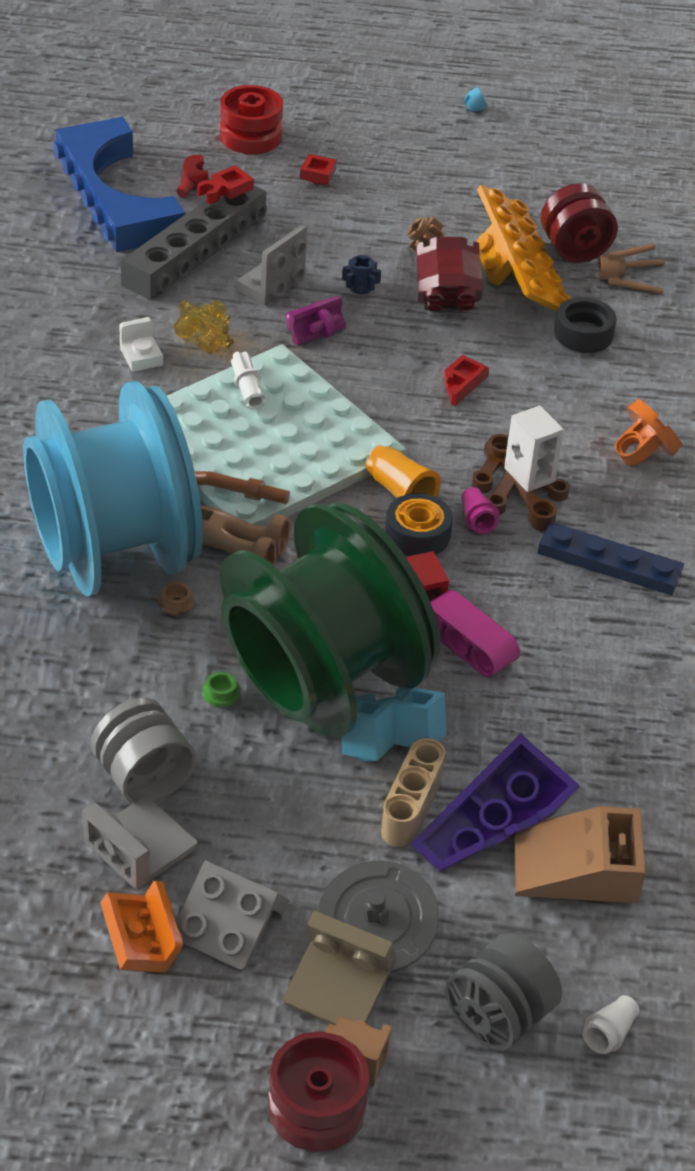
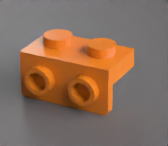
M153 881L145 895L107 892L101 901V906L120 970L166 973L182 950L183 937L178 930L172 912V903L167 896L164 883L162 881Z

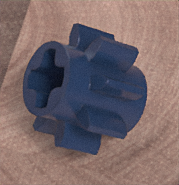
M358 255L349 259L348 266H343L342 280L346 281V288H349L353 293L367 294L375 290V284L381 282V270L377 269V262H374L371 257Z

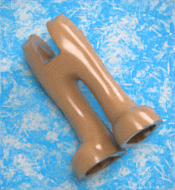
M201 506L203 522L202 546H210L230 554L241 550L249 551L264 558L273 566L276 564V558L283 555L291 532L292 524L290 517L276 514L267 526H257L222 510Z

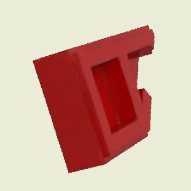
M461 355L444 370V382L450 403L456 406L489 375V367L465 355Z

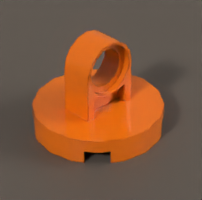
M637 399L627 407V412L635 423L617 440L615 445L616 452L625 464H640L658 447L668 455L674 456L683 446L670 426L667 425L665 427L657 418L659 415L645 402ZM640 443L636 451L625 454L626 449L630 445Z

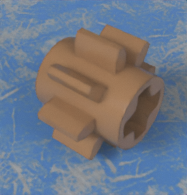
M429 217L416 219L407 233L409 239L412 240L409 247L416 251L418 243L423 242L424 248L430 245V239L445 237L441 231L444 225L435 217L431 219Z

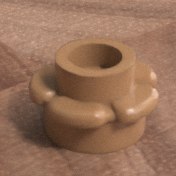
M172 582L163 587L162 594L158 597V604L161 608H164L166 613L179 616L193 608L194 596L186 584Z

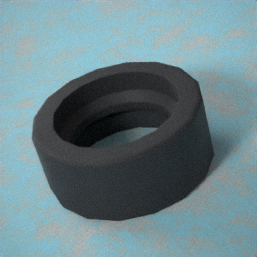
M576 297L566 300L557 310L554 327L555 337L561 345L573 351L581 353L602 351L611 345L614 338L617 322L615 311L608 304L589 297ZM573 322H589V323H593V324H595V325H597V326H599V327H597V328H582V327H578V326H576V325H574V324H572V323H573Z

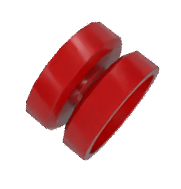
M243 85L234 87L222 95L220 99V140L225 147L242 154H262L270 152L279 146L282 142L283 99L277 92L259 85Z

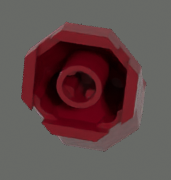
M435 237L430 239V245L424 248L423 242L417 244L418 301L424 303L425 310L439 311L443 307H456L460 311L474 309L475 302L481 301L483 292L479 243L473 241L472 247L467 244V239L464 237Z

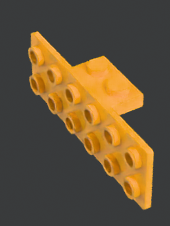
M480 185L477 191L492 222L485 233H482L477 240V243H479L480 261L489 282L500 286L513 270L526 298L557 312L559 306L571 298L562 286V279L555 271L554 262L544 247L545 242L540 238L536 230L537 225L528 213V206L519 199L512 200L506 197L497 188L492 187L489 189Z

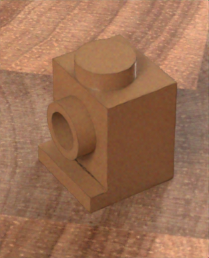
M339 1016L336 1025L329 1023L325 1032L340 1035L358 1047L367 1060L370 1075L369 1084L374 1086L390 1050L392 1026L384 1024L382 1029L378 1030L364 1021H353Z

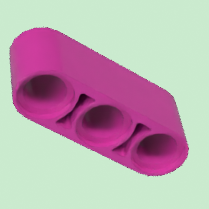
M449 590L431 601L438 623L440 642L481 675L491 677L519 659L520 648L515 638L458 592Z

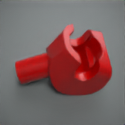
M191 155L184 160L181 185L176 190L177 194L182 198H186L192 189L197 188L198 183L208 180V170H203L205 162L202 155Z

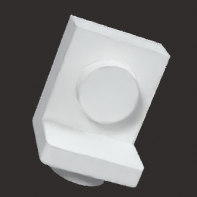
M146 317L120 323V350L131 371L135 372L163 366V354L153 337V323L151 319Z

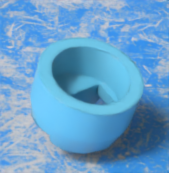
M478 87L471 90L464 99L467 109L471 112H479L488 107Z

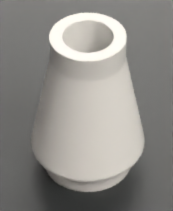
M622 995L613 1003L588 1016L582 1031L585 1043L599 1054L617 1051L621 1047L634 1019L639 1015L640 1010L636 1001L629 996Z

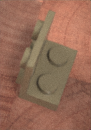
M314 910L307 923L311 942L287 988L283 1001L287 1006L336 1025L339 1016L367 1023L396 962L393 942Z

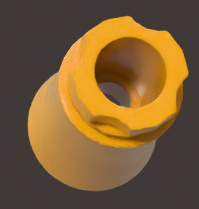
M379 445L370 452L369 459L366 462V470L373 476L375 481L385 487L396 498L412 493H423L437 497L441 487V477L436 471L418 464L390 446L383 447Z

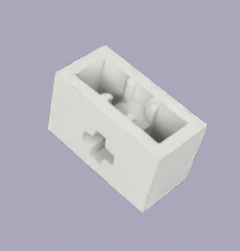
M541 406L511 416L504 468L527 492L556 481L564 429Z

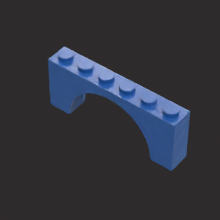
M123 116L56 129V141L53 142L54 155L56 159L61 160L65 174L70 175L75 191L81 193L84 206L90 208L95 224L101 226L105 241H110L116 252L139 248L185 215V211L175 196L147 198L128 195L114 190L99 179L98 175L111 164L133 157V131Z

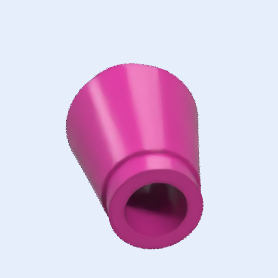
M474 487L466 489L462 493L461 500L467 527L479 534H487L493 531L499 521L498 508L479 489Z

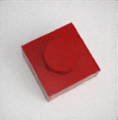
M308 154L300 169V179L314 184L328 185L336 171L337 159Z

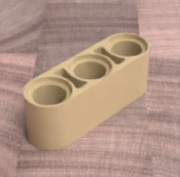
M419 739L412 744L384 802L381 836L387 844L393 847H406L417 837L441 784L445 749L440 742L434 739Z

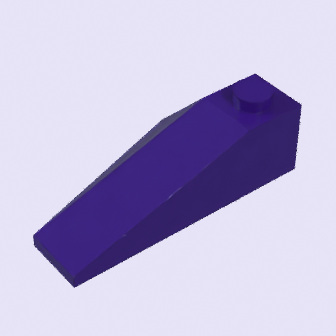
M520 733L411 842V846L439 872H442L552 816L579 789L580 785Z

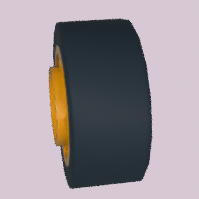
M412 493L400 496L390 503L386 511L385 532L404 555L412 556L432 551L437 555L447 548L451 539L453 517L452 511L445 502L435 496Z

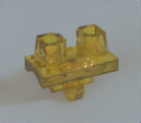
M183 300L178 305L181 316L175 322L173 328L179 338L189 341L196 332L200 333L196 342L204 352L210 355L221 345L229 349L234 344V340L228 336L230 317L226 315L227 308L225 303L215 300L210 305L204 303L198 308Z

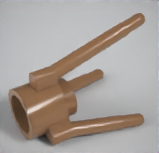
M654 243L622 251H611L606 256H599V279L608 280V286H623L662 294V288L619 279V277H625L626 268L664 265L665 261L663 259L625 261V258H623L654 250L656 248Z

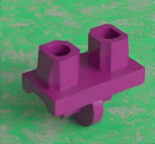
M336 295L314 302L312 305L287 312L285 315L287 329L292 332L293 343L300 345L322 336L328 338L333 336L335 331L346 328L341 310L342 297Z

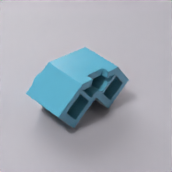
M405 687L396 689V696L375 700L373 694L358 696L356 698L357 719L355 726L341 737L342 754L358 757L361 761L371 762L378 761L394 744L411 747L415 741L424 738L434 739L439 742L446 735L445 693L421 688L408 689Z

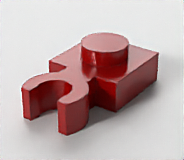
M234 165L212 174L211 180L198 183L197 195L200 197L207 194L208 204L218 202L221 196L232 199L253 190L254 179Z

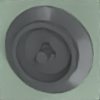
M369 861L344 870L327 886L318 907V912L393 942L396 962L391 973L404 969L419 960L432 945L439 927L438 902L430 885L414 870L390 861Z

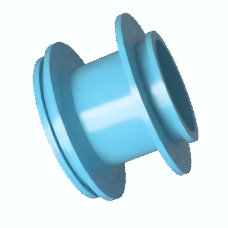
M138 381L126 382L121 388L119 397V422L72 433L60 409L52 400H44L38 403L35 418L36 436L26 437L23 443L24 470L37 529L46 554L57 571L66 570L69 567L73 579L82 594L92 596L98 594L101 586V555L149 544L161 568L172 576L182 573L187 562L195 561L199 558L203 542V522L195 471L178 417L169 399L159 387L151 386L145 388Z

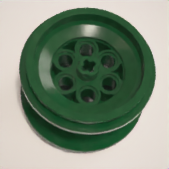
M333 503L329 506L313 504L302 510L295 520L294 543L298 559L280 571L264 558L249 551H236L226 557L220 572L221 588L224 597L221 611L223 624L231 646L244 670L264 697L288 718L299 722L303 721L309 727L325 736L338 738L351 731L356 723L357 703L352 682L371 671L377 677L395 687L415 688L426 680L431 665L438 658L440 634L433 607L419 577L389 535L366 514L344 503Z

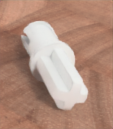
M237 351L233 354L234 358L231 360L236 375L234 379L235 385L241 390L245 406L248 409H258L266 402L265 395H263L260 386L261 376L254 369L249 353Z

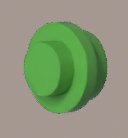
M216 672L210 675L204 683L202 695L204 700L214 707H228L239 700L240 685L233 675L226 672Z

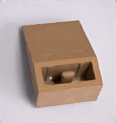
M599 806L540 821L514 835L515 896L638 904L645 877L641 809Z

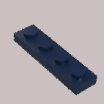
M553 522L549 523L538 548V554L671 596H673L685 564Z

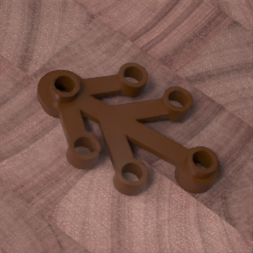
M505 434L491 436L484 446V455L487 460L480 471L473 474L472 487L479 489L481 493L491 491L493 474L501 465L506 473L495 491L486 498L498 508L499 515L506 511L507 497L513 487H515L529 509L528 521L531 523V526L538 531H546L549 523H555L556 505L549 500L539 499L534 490L527 492L504 468L509 436ZM556 479L555 482L540 488L548 491L550 499L560 502L568 498L570 485L563 479Z

